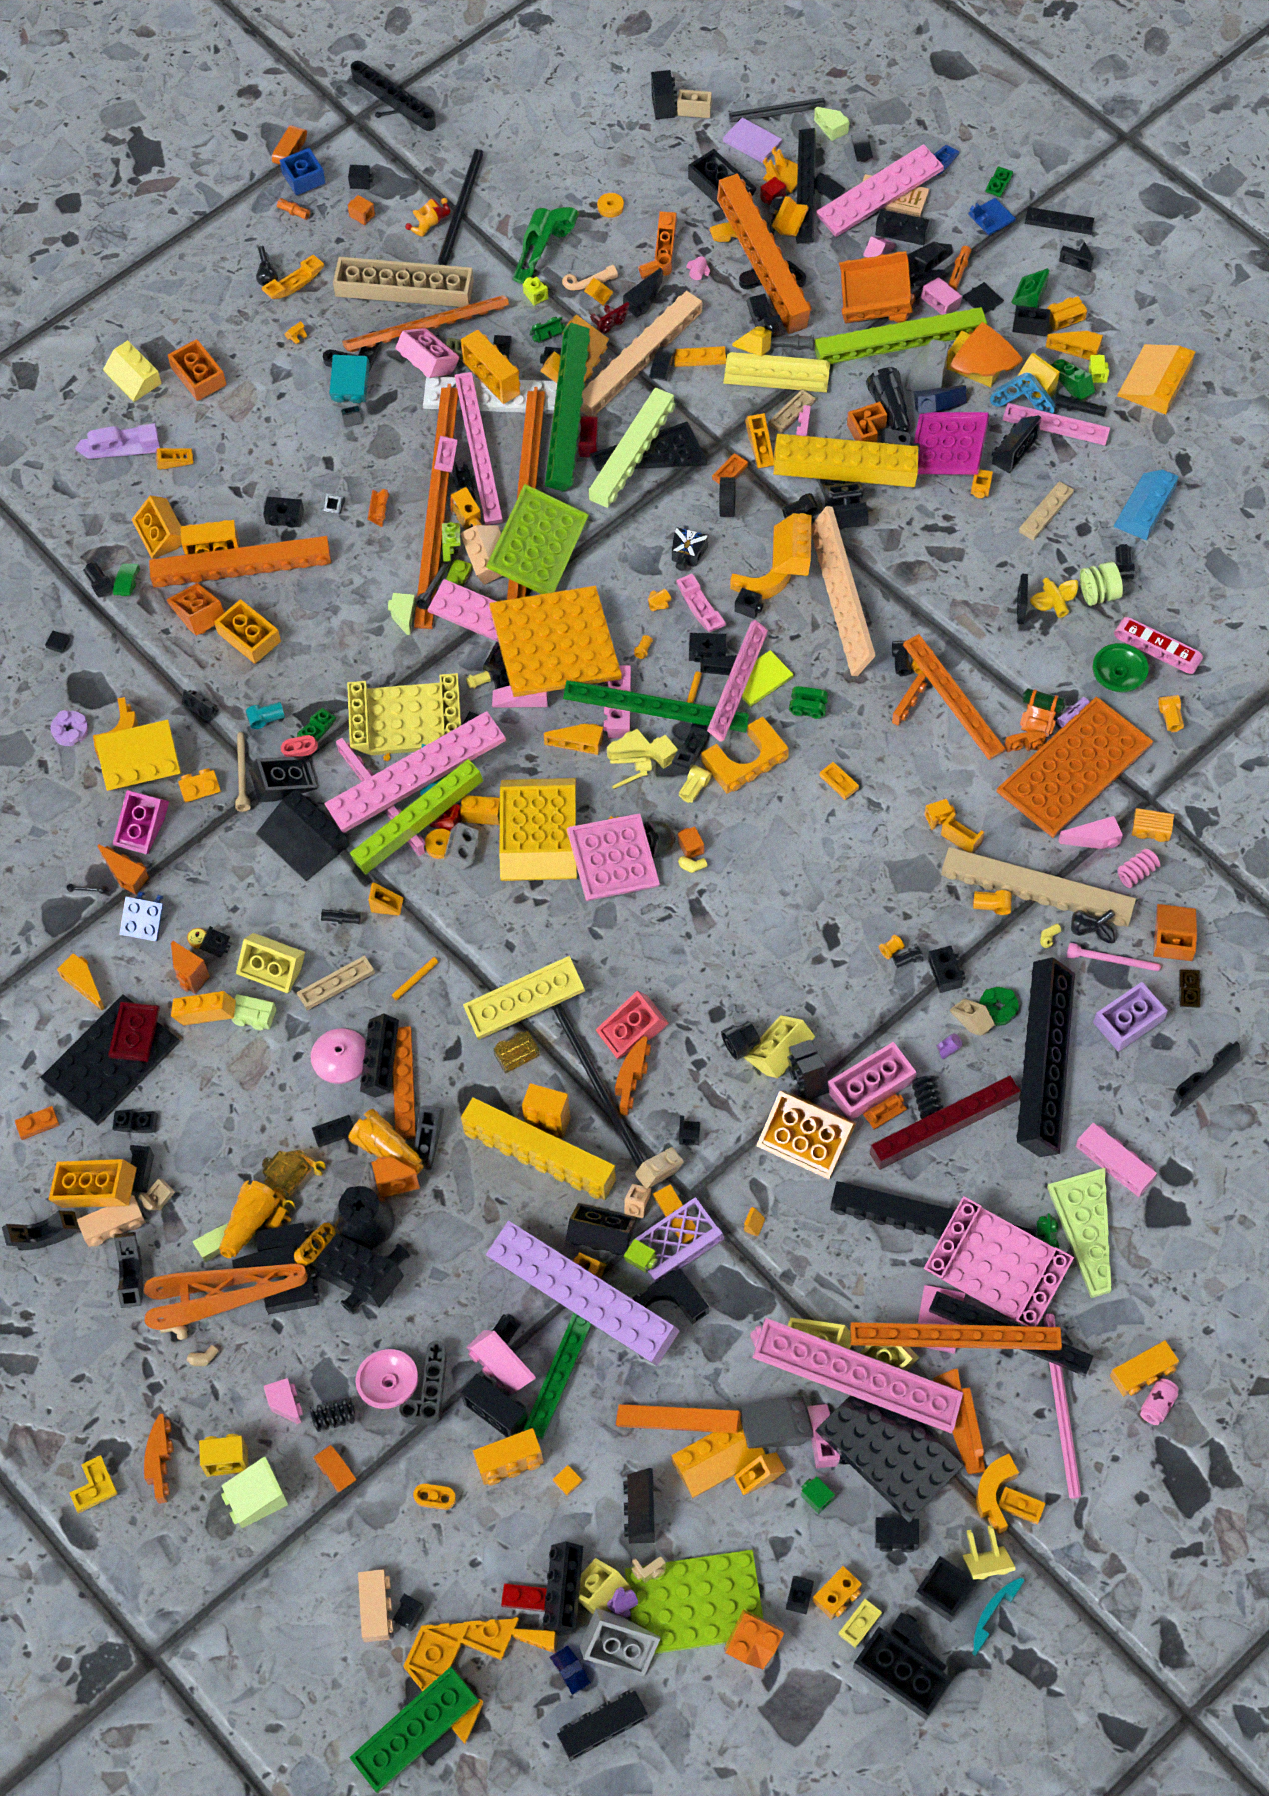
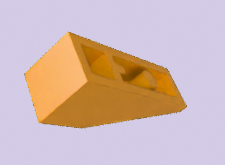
M1090 331L1048 334L1045 348L1090 360V355H1098L1103 335Z
M765 413L747 416L745 423L757 469L774 466V457Z
M584 723L544 732V745L599 755L604 737L603 727L597 724Z
M73 953L57 968L60 977L99 1009L103 1010L104 1005L88 967V961L84 957H78Z

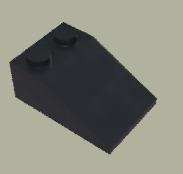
M308 756L258 758L249 770L258 802L282 800L295 789L301 794L317 789Z

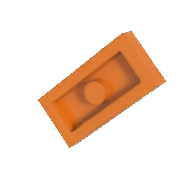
M734 453L712 475V480L720 484V477H735L736 479L748 467V462Z
M53 1106L14 1120L21 1140L60 1126Z

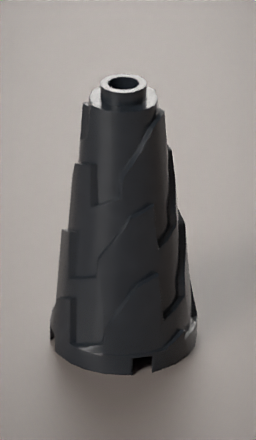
M894 367L882 368L878 370L879 374L876 376L873 372L866 380L869 392L876 403L881 402L887 413V423L891 429L908 433L910 422L899 370L897 371V368Z

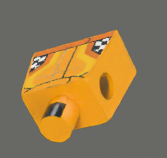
M467 487L451 494V512L462 527L467 530L475 525H482L480 523L481 511Z

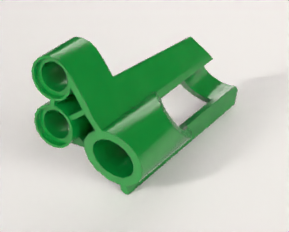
M563 207L552 211L546 208H538L533 212L524 235L523 252L514 272L513 281L523 284L527 278L532 277L536 264L541 258L551 234L560 238L565 237L571 232L579 216V212L575 208ZM530 245L535 246L528 263L530 268L521 269Z

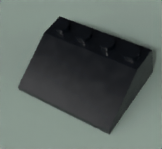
M297 789L278 804L256 832V835L305 881H308L348 847L346 835Z

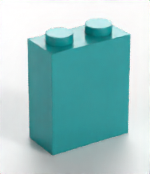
M333 355L329 390L331 400L339 403L344 401H351L353 403L366 402L370 365L367 356Z

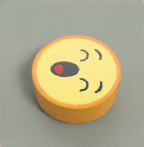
M194 928L188 933L187 939L193 948H200L206 933L203 929Z

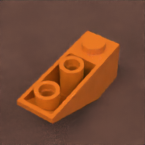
M659 212L655 260L661 253H667L671 258L673 256L678 218L675 212Z
M98 844L97 847L102 858L120 887L136 895L149 878L146 867L139 862H132L124 854L119 855L115 853L109 846L104 847Z

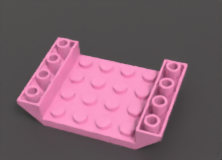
M963 1196L924 1269L1024 1326L1037 1327L1074 1257L1056 1247L1050 1246Z

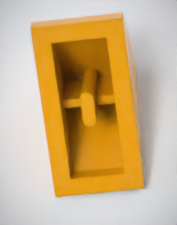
M372 883L368 899L371 913L400 915L403 897L376 883Z

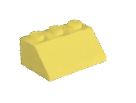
M128 340L113 350L103 369L133 402L162 384L158 370Z
M252 933L243 940L236 974L289 993L302 969L305 952Z
M780 1015L760 1037L761 1043L753 1047L744 1058L766 1076L779 1078L789 1067L787 1056L790 1055L789 1047L810 1039L812 1041L815 1036L803 1020Z

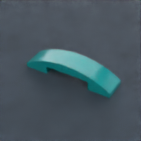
M1018 1578L1004 1586L986 1605L974 1632L972 1642V1654L974 1656L978 1654L989 1636V1633L983 1630L1003 1598L1012 1602L1025 1581L1023 1578Z

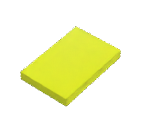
M770 650L756 660L741 698L751 707L791 680L794 674Z

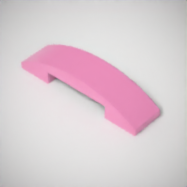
M693 574L676 580L687 605L699 623L708 632L726 625L719 612L714 611L702 593L701 586Z

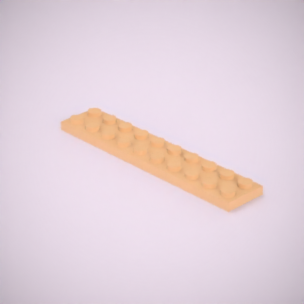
M826 506L811 525V535L851 676H858L876 655L833 507Z

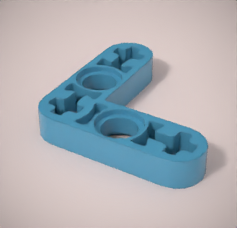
M1023 373L996 388L990 397L991 404L1000 407L1025 394L1037 410L1052 414L1055 410L1054 401L1031 373ZM1015 387L1017 392L1011 393L1008 388ZM1039 392L1041 397L1036 398L1032 393Z

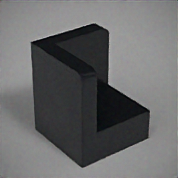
M680 1115L679 1145L699 1146L700 1122L684 1121V1115Z
M404 1593L400 1599L401 1606L395 1614L393 1621L412 1631L425 1608L421 1602Z

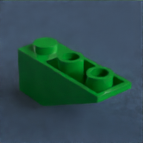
M1058 359L1050 364L1060 372L1058 380L1072 396L1082 400L1095 393L1092 374L1064 359Z

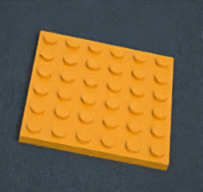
M596 585L489 603L490 613L513 697L565 689L566 680L595 684L621 679L622 674Z

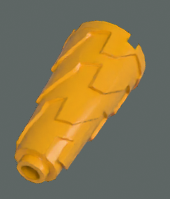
M370 1109L363 1114L367 1118L357 1121L349 1134V1141L378 1158L392 1157L414 1169L418 1175L424 1167L422 1165L423 1160L405 1143L406 1140L393 1130V1126L375 1109Z
M249 1180L243 1183L219 1246L222 1256L226 1258L236 1257L240 1250L247 1245L257 1229L277 1208L280 1200L278 1196L276 1199L273 1197L275 1191L270 1187L254 1180L251 1185Z

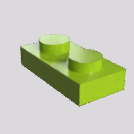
M455 559L445 580L463 587L473 569L472 564Z

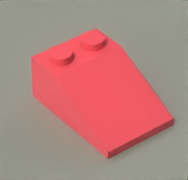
M636 991L596 1029V1032L615 1057L620 1059L628 1054L643 1036L648 1037V1040H650L669 1023L648 995Z

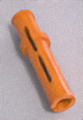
M968 246L961 247L960 254L955 259V267L948 283L955 291H957L964 269L969 263L968 258L972 249Z

